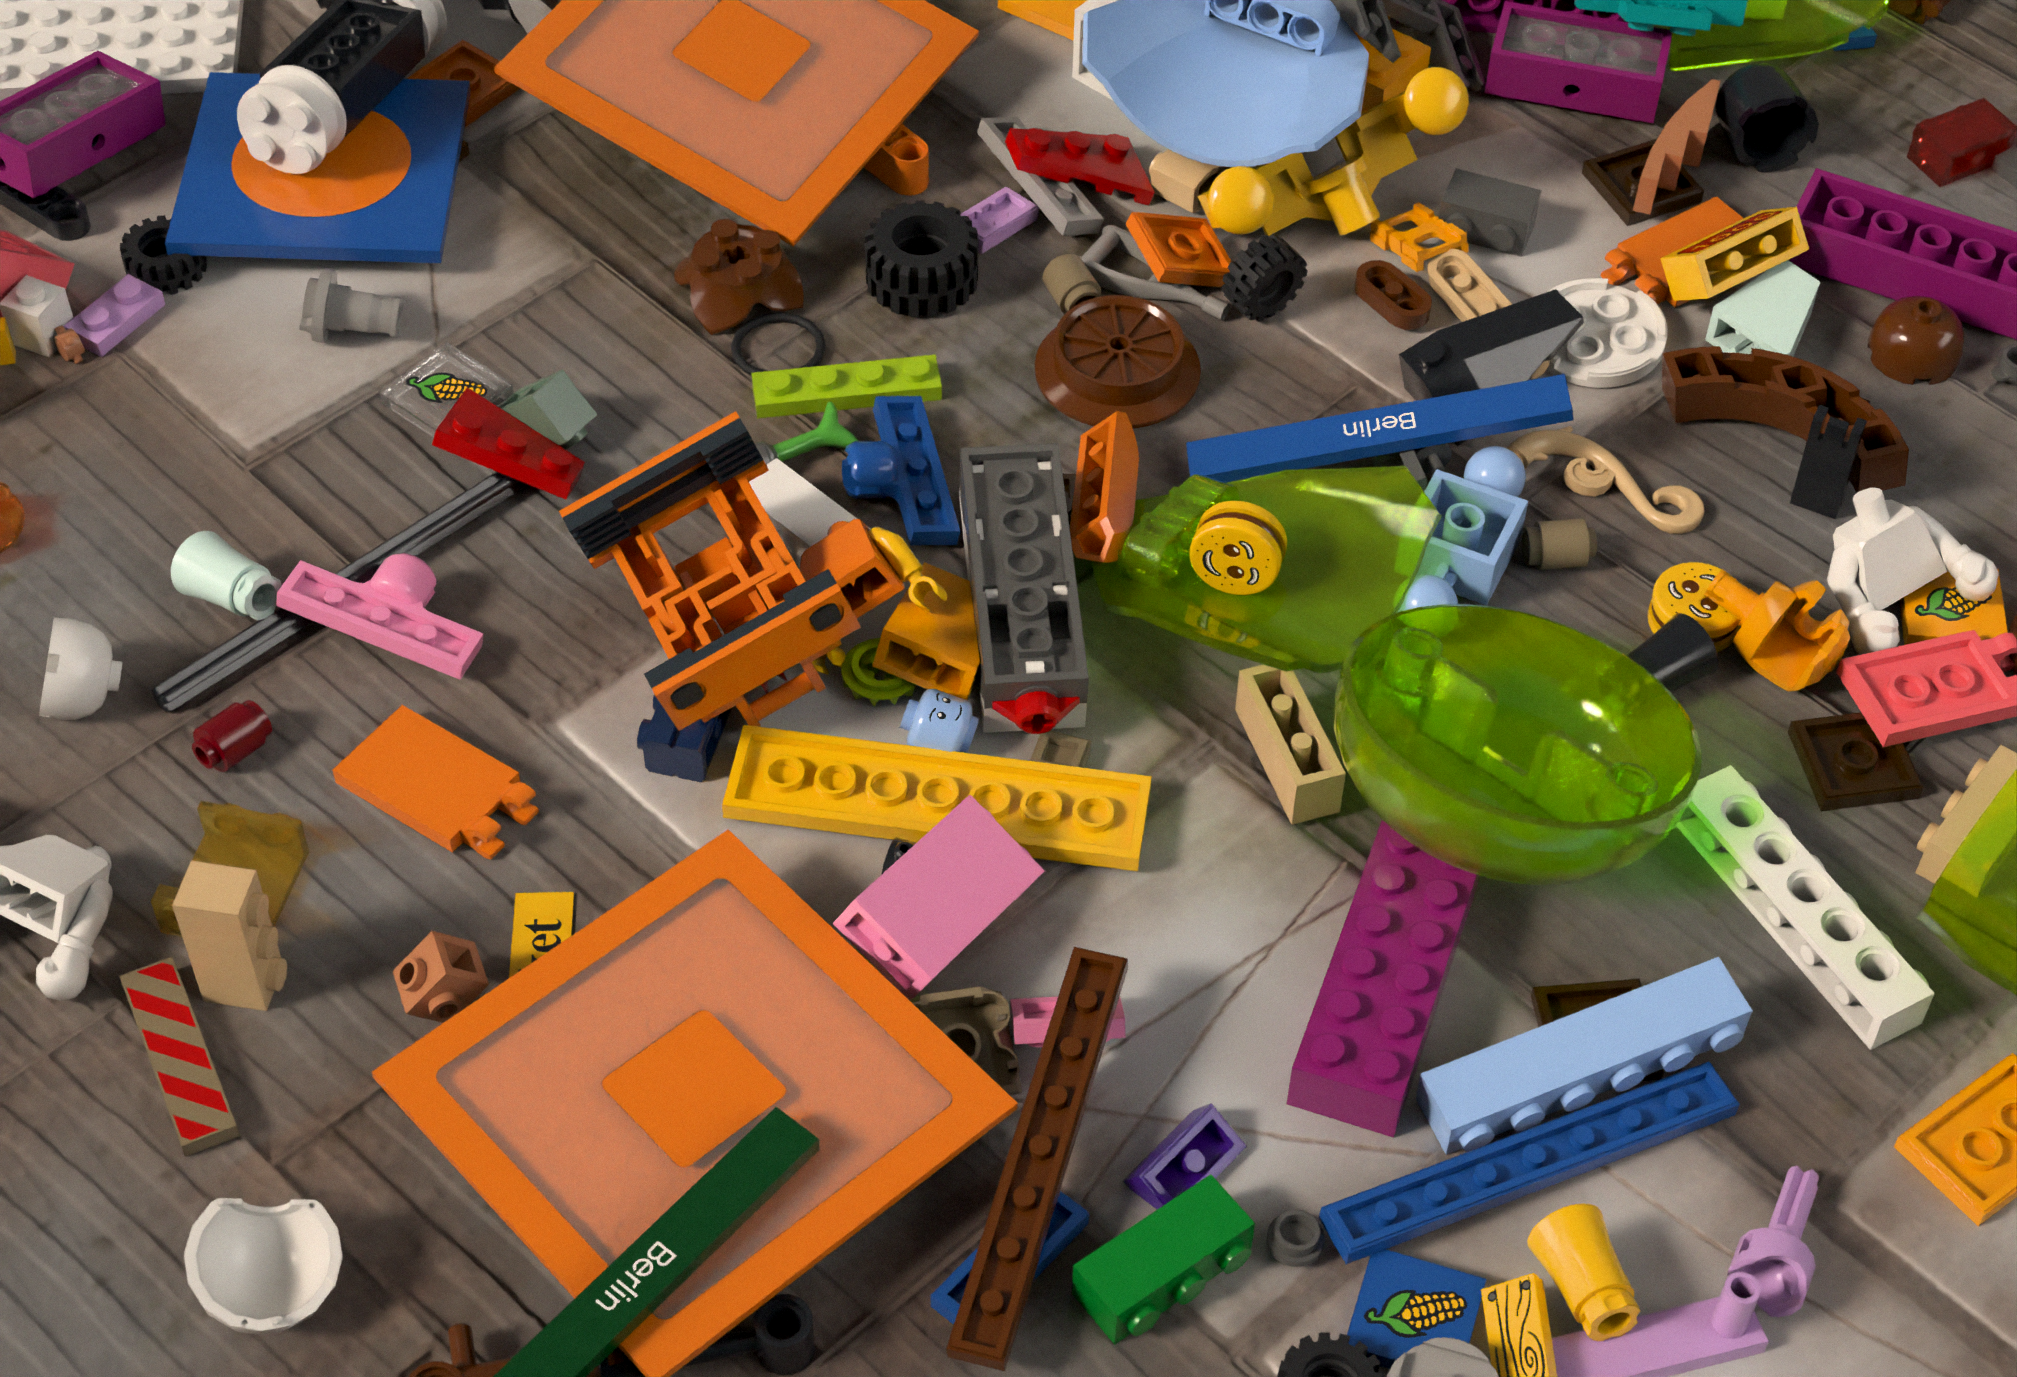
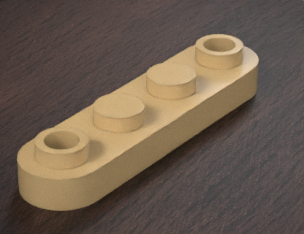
M1450 249L1445 253L1432 257L1428 262L1427 270L1430 286L1461 322L1512 305L1507 297L1464 251ZM1549 360L1544 361L1531 376L1532 380L1546 372Z

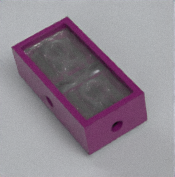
M1505 1L1491 51L1485 93L1507 99L1514 98L1541 103L1546 106L1576 109L1591 114L1598 113L1626 118L1630 121L1654 123L1673 33L1669 29L1654 27L1653 31L1636 30L1629 28L1628 22Z
M96 51L0 101V181L36 198L166 126L160 80L100 51Z

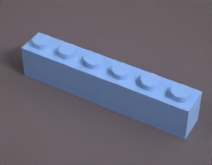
M1716 957L1420 1073L1416 1101L1446 1155L1460 1149L1469 1152L1487 1145L1493 1140L1495 1135L1514 1128L1518 1132L1528 1130L1539 1124L1545 1115L1564 1108L1568 1112L1578 1110L1589 1104L1596 1095L1613 1088L1617 1092L1628 1090L1640 1083L1646 1075L1664 1068L1666 1072L1676 1071L1691 1062L1694 1056L1711 1049L1715 1052H1723L1734 1047L1744 1037L1752 1009L1721 959Z

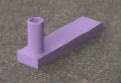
M1732 1273L1727 1277L1719 1297L1637 1317L1638 1323L1630 1331L1620 1337H1611L1602 1342L1589 1338L1585 1330L1552 1338L1557 1377H1669L1764 1353L1769 1341L1754 1312L1761 1294L1760 1283L1749 1273Z

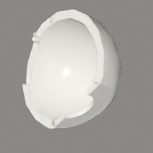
M217 1198L207 1206L192 1225L184 1252L188 1284L207 1314L229 1328L247 1334L282 1332L313 1316L336 1285L343 1257L337 1226L321 1203L316 1200L291 1199L289 1203L281 1206L260 1207L247 1204L242 1198Z

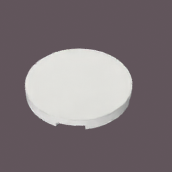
M1605 278L1576 279L1557 285L1549 290L1557 289L1583 316L1584 323L1558 353L1549 360L1548 372L1554 376L1565 374L1566 381L1572 384L1592 388H1610L1637 381L1650 373L1658 365L1666 347L1667 322L1659 305L1643 291L1639 290L1635 293L1624 287L1608 284V279Z

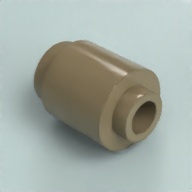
M1065 254L1058 256L1047 265L1043 272V283L1064 314L1086 300L1101 297L1099 284L1078 255Z
M1583 518L1536 521L1533 527L1523 528L1522 553L1526 566L1536 565L1538 570L1586 567L1589 557H1595L1597 538L1594 528H1587Z

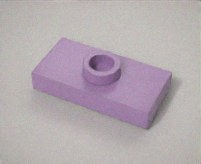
M1004 187L964 211L960 216H968L972 220V227H976L978 232V252L983 254L1036 221L1039 207L1008 187Z

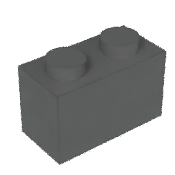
M1456 168L1441 201L1439 219L1448 224L1452 223L1467 233V243L1522 257L1536 222L1541 190Z

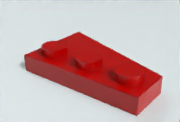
M1039 128L1009 129L1005 144L1017 170L1067 184L1073 178L1081 179L1094 184L1097 192L1112 195L1113 190L1117 189L1135 194L1134 202L1150 205L1155 192L1129 137L1118 134H1085L1078 131H1045Z
M468 387L437 427L432 445L565 500H567L579 481L585 465L584 461Z

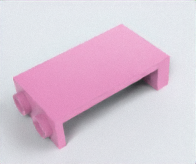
M969 795L857 896L833 924L908 1000H911L1013 901L1018 899L1045 870L1032 858L1031 854L1024 847L1020 846L1007 833L988 810L983 808Z

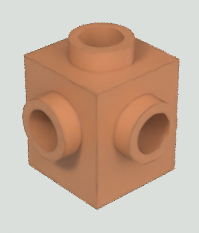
M431 931L392 971L405 1013L444 1023L465 1009L489 985L475 942Z

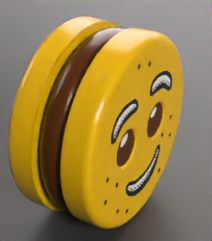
M1245 501L1221 502L1207 509L1201 516L1190 545V561L1198 576L1211 587L1233 595L1256 594L1269 588L1277 579L1287 550V535L1279 520L1266 509Z
M1688 562L1674 565L1665 570L1655 582L1648 608V623L1652 632L1655 634L1673 615L1682 613L1696 620L1705 629L1714 643L1717 652L1731 645L1739 631L1741 620L1704 596L1707 588L1722 569L1706 563Z

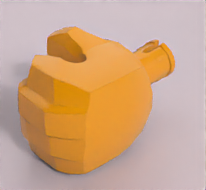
M1722 569L1704 593L1706 598H1709L1741 620L1739 623L1741 628L1734 637L1733 643L1745 661L1760 675L1788 692L1798 691L1806 686L1817 683L1827 673L1832 672L1842 659L1851 638L1848 632L1849 620L1841 609L1828 615L1824 621L1814 620L1809 615L1808 611L1814 607L1826 591V588L1817 580L1805 582L1792 588L1777 580L1766 593L1762 592L1759 595Z

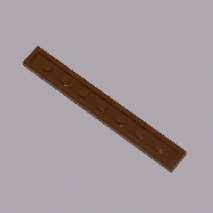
M1078 947L1073 948L946 1347L947 1357L1001 1371L1006 1370L1128 971V958Z

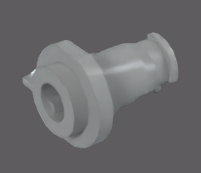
M323 268L319 279L310 278L307 283L300 330L310 333L312 341L321 343L327 342L330 330L345 332L348 329L366 333L382 332L398 338L403 313V299L397 297L395 299L383 298L373 293L352 290L350 286L338 285L336 270Z

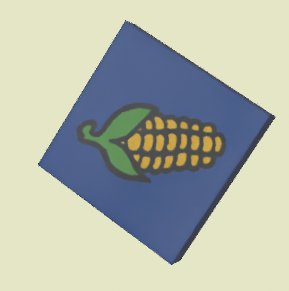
M1387 1249L1372 1254L1368 1261L1347 1335L1350 1336L1349 1344L1355 1346L1359 1341L1368 1347L1367 1358L1375 1355L1381 1367L1391 1369L1394 1362L1405 1352L1407 1353L1411 1348L1433 1338H1454L1470 1343L1482 1299L1481 1289L1485 1287L1487 1279Z

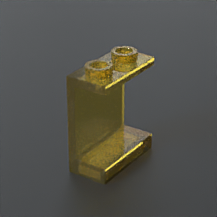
M200 801L197 811L205 835L192 861L256 870L262 892L268 896V913L271 924L275 927L309 854L302 821L282 813L267 814L243 809L231 803L217 804ZM181 883L178 888L159 884L151 899V904L161 933L182 937L172 907Z

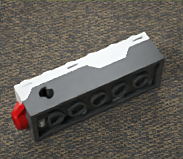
M1059 444L960 448L959 501L967 578L971 586L980 657L977 674L983 732L1025 731L1030 734H1042L1052 729L1085 727L1089 675Z

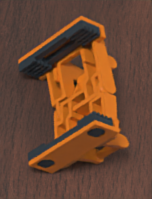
M736 411L559 511L569 532L594 569L614 558L616 559L642 610L648 617L669 660L649 670L644 675L656 698L678 731L699 719L705 723L735 705L748 725L760 727L759 721L814 689L817 693L825 690L826 686L812 661L842 645L841 638L861 628L829 569L808 581L804 579L749 482L766 473L769 469ZM709 502L729 539L725 537L673 566L654 533ZM713 616L715 617L716 621L718 622L719 626L721 627L722 631L724 632V634H725L724 636L722 635V633H721L719 627L717 626V624H716V622H715ZM800 663L805 672L788 681L784 672ZM777 676L786 682L768 692V681ZM761 685L766 694L748 703L743 694Z

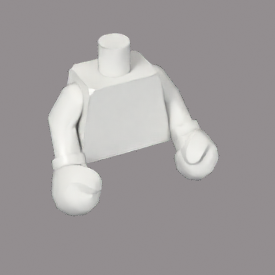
M1868 488L1856 493L1853 497V503L1857 516L1837 527L1833 533L1834 551L1827 582L1849 620L1848 629L1851 641L1859 655L1896 647L1900 640L1898 620L1894 614L1883 611V609L1947 571L1955 578L1956 588L1965 599L1974 602L1983 601L1996 589L1999 572L1993 561L1971 550L1966 544L1961 545L1941 523L1919 507L1905 506L1892 499L1885 500L1883 492L1879 488Z
M44 835L18 844L0 846V915L59 943L52 956L44 958L37 965L36 984L47 998L65 1001L76 998L85 988L89 974V959L94 953L92 945L107 918L113 889L108 883L111 859L106 850L99 846L83 849L56 835Z

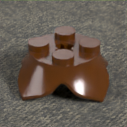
M730 219L717 220L711 225V231L705 233L695 243L692 253L681 261L674 271L676 283L682 287L690 285V302L694 315L710 335L737 326L746 319L756 303H761L769 310L778 312L803 308L804 293L802 280L796 268L785 255V250L780 247L779 235L772 230L736 224V222Z

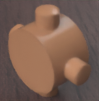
M63 325L55 329L57 335L53 337V340L60 355L65 361L72 359L75 364L82 362L81 354L85 353V350L77 333L72 328L65 330Z

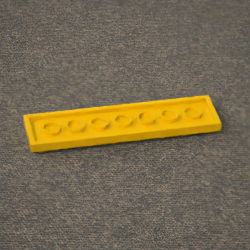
M743 725L722 803L723 818L891 840L898 837L917 843L966 797L971 795L983 808L993 815L994 819L1020 846L1024 847L1031 854L1032 858L1138 871L1152 776Z

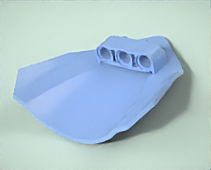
M1118 0L1090 10L1083 15L1082 65L1104 85L1118 108L1141 131L1162 146L1189 159L1216 166L1252 167L1274 162L1289 154L1319 150L1361 117L1368 75L1369 53L1350 26L1339 16L1340 11L1337 12L1335 5L1330 0Z

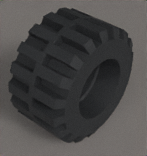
M915 201V204L904 202L896 204L895 209L887 208L882 211L880 218H874L870 222V229H867L865 234L866 284H868L869 293L871 296L877 297V303L882 307L890 306L891 312L899 315L903 312L909 313V317L919 318V315L936 317L939 312L943 311L948 314L956 310V305L967 303L969 295L975 293L978 281V232L976 227H972V220L968 216H960V210L954 207L946 208L944 203L934 202L933 204L925 203V201Z

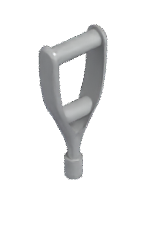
M1107 225L1104 227L1102 235L1080 257L1099 286L1110 291L1142 299L1173 300L1191 303L1202 307L1201 310L1221 321L1226 318L1229 312L1230 304L1212 295L1206 297L1190 285L1158 282L1154 274L1149 280L1140 279L1100 265L1114 247L1148 265L1131 233L1117 226Z

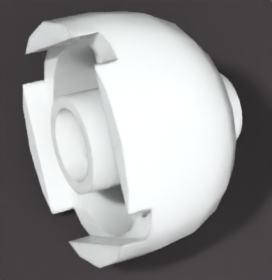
M54 617L39 716L57 720H77L87 717L102 707L108 690L118 692L122 661L112 660L111 642L103 631L84 621Z

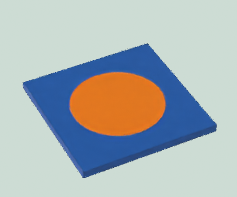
M209 72L165 241L167 255L178 253L190 256L439 264L442 262L471 94L470 81L403 79L343 138L333 151L326 154L324 160L315 169L306 173L292 174L277 170L265 162L255 159L250 154L248 145L243 139L238 126L237 108L240 99L251 87L259 83L261 80L260 74Z

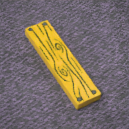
M1531 1273L1481 1289L1491 1365L1497 1371L1498 1376L1557 1377L1543 1280L1535 1273Z

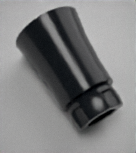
M1677 613L1655 634L1636 649L1617 660L1615 666L1601 675L1599 678L1601 693L1612 709L1617 710L1622 716L1631 715L1642 707L1651 706L1673 691L1715 673L1718 669L1719 661L1714 643L1705 629L1696 620L1686 614Z

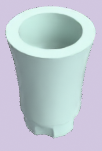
M200 531L188 537L176 551L171 565L172 583L181 594L206 600L239 616H250L255 620L266 619L274 613L277 592L282 586L281 581L271 576L266 567L247 558L212 531Z

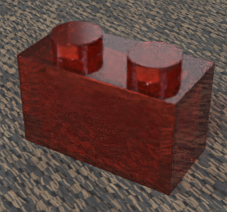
M1982 98L1917 123L1912 134L1907 158L1936 185L1942 187L1992 167L1995 156L2012 147L2017 133V126L1988 100Z

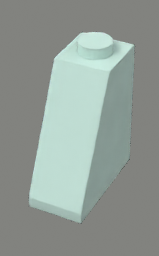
M1789 260L1770 268L1713 307L1705 340L1713 346H1720L1723 353L1751 354V348L1794 356L1811 316L1820 281Z

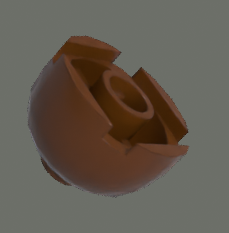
M1902 297L1884 308L1876 319L1867 344V348L1870 347L1872 351L1870 360L1885 376L1903 384L1914 385L1916 378L1931 379L1929 385L1939 384L1950 378L1959 365L1963 353L1964 330L1955 311L1945 303L1931 297Z

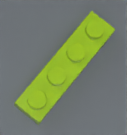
M936 354L751 373L757 419L825 412L828 402H833L837 411L868 408L874 406L876 396H921L923 402L942 400V384Z

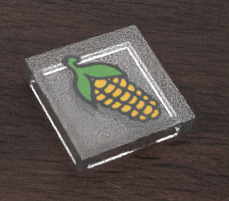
M445 342L379 391L383 405L434 438L437 427L467 387L498 407L514 394L511 382L455 346Z

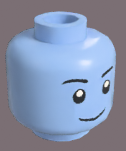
M928 689L923 693L919 702L909 699L899 728L909 731L906 740L909 746L967 753L979 718L972 716L973 708L969 701L937 689Z

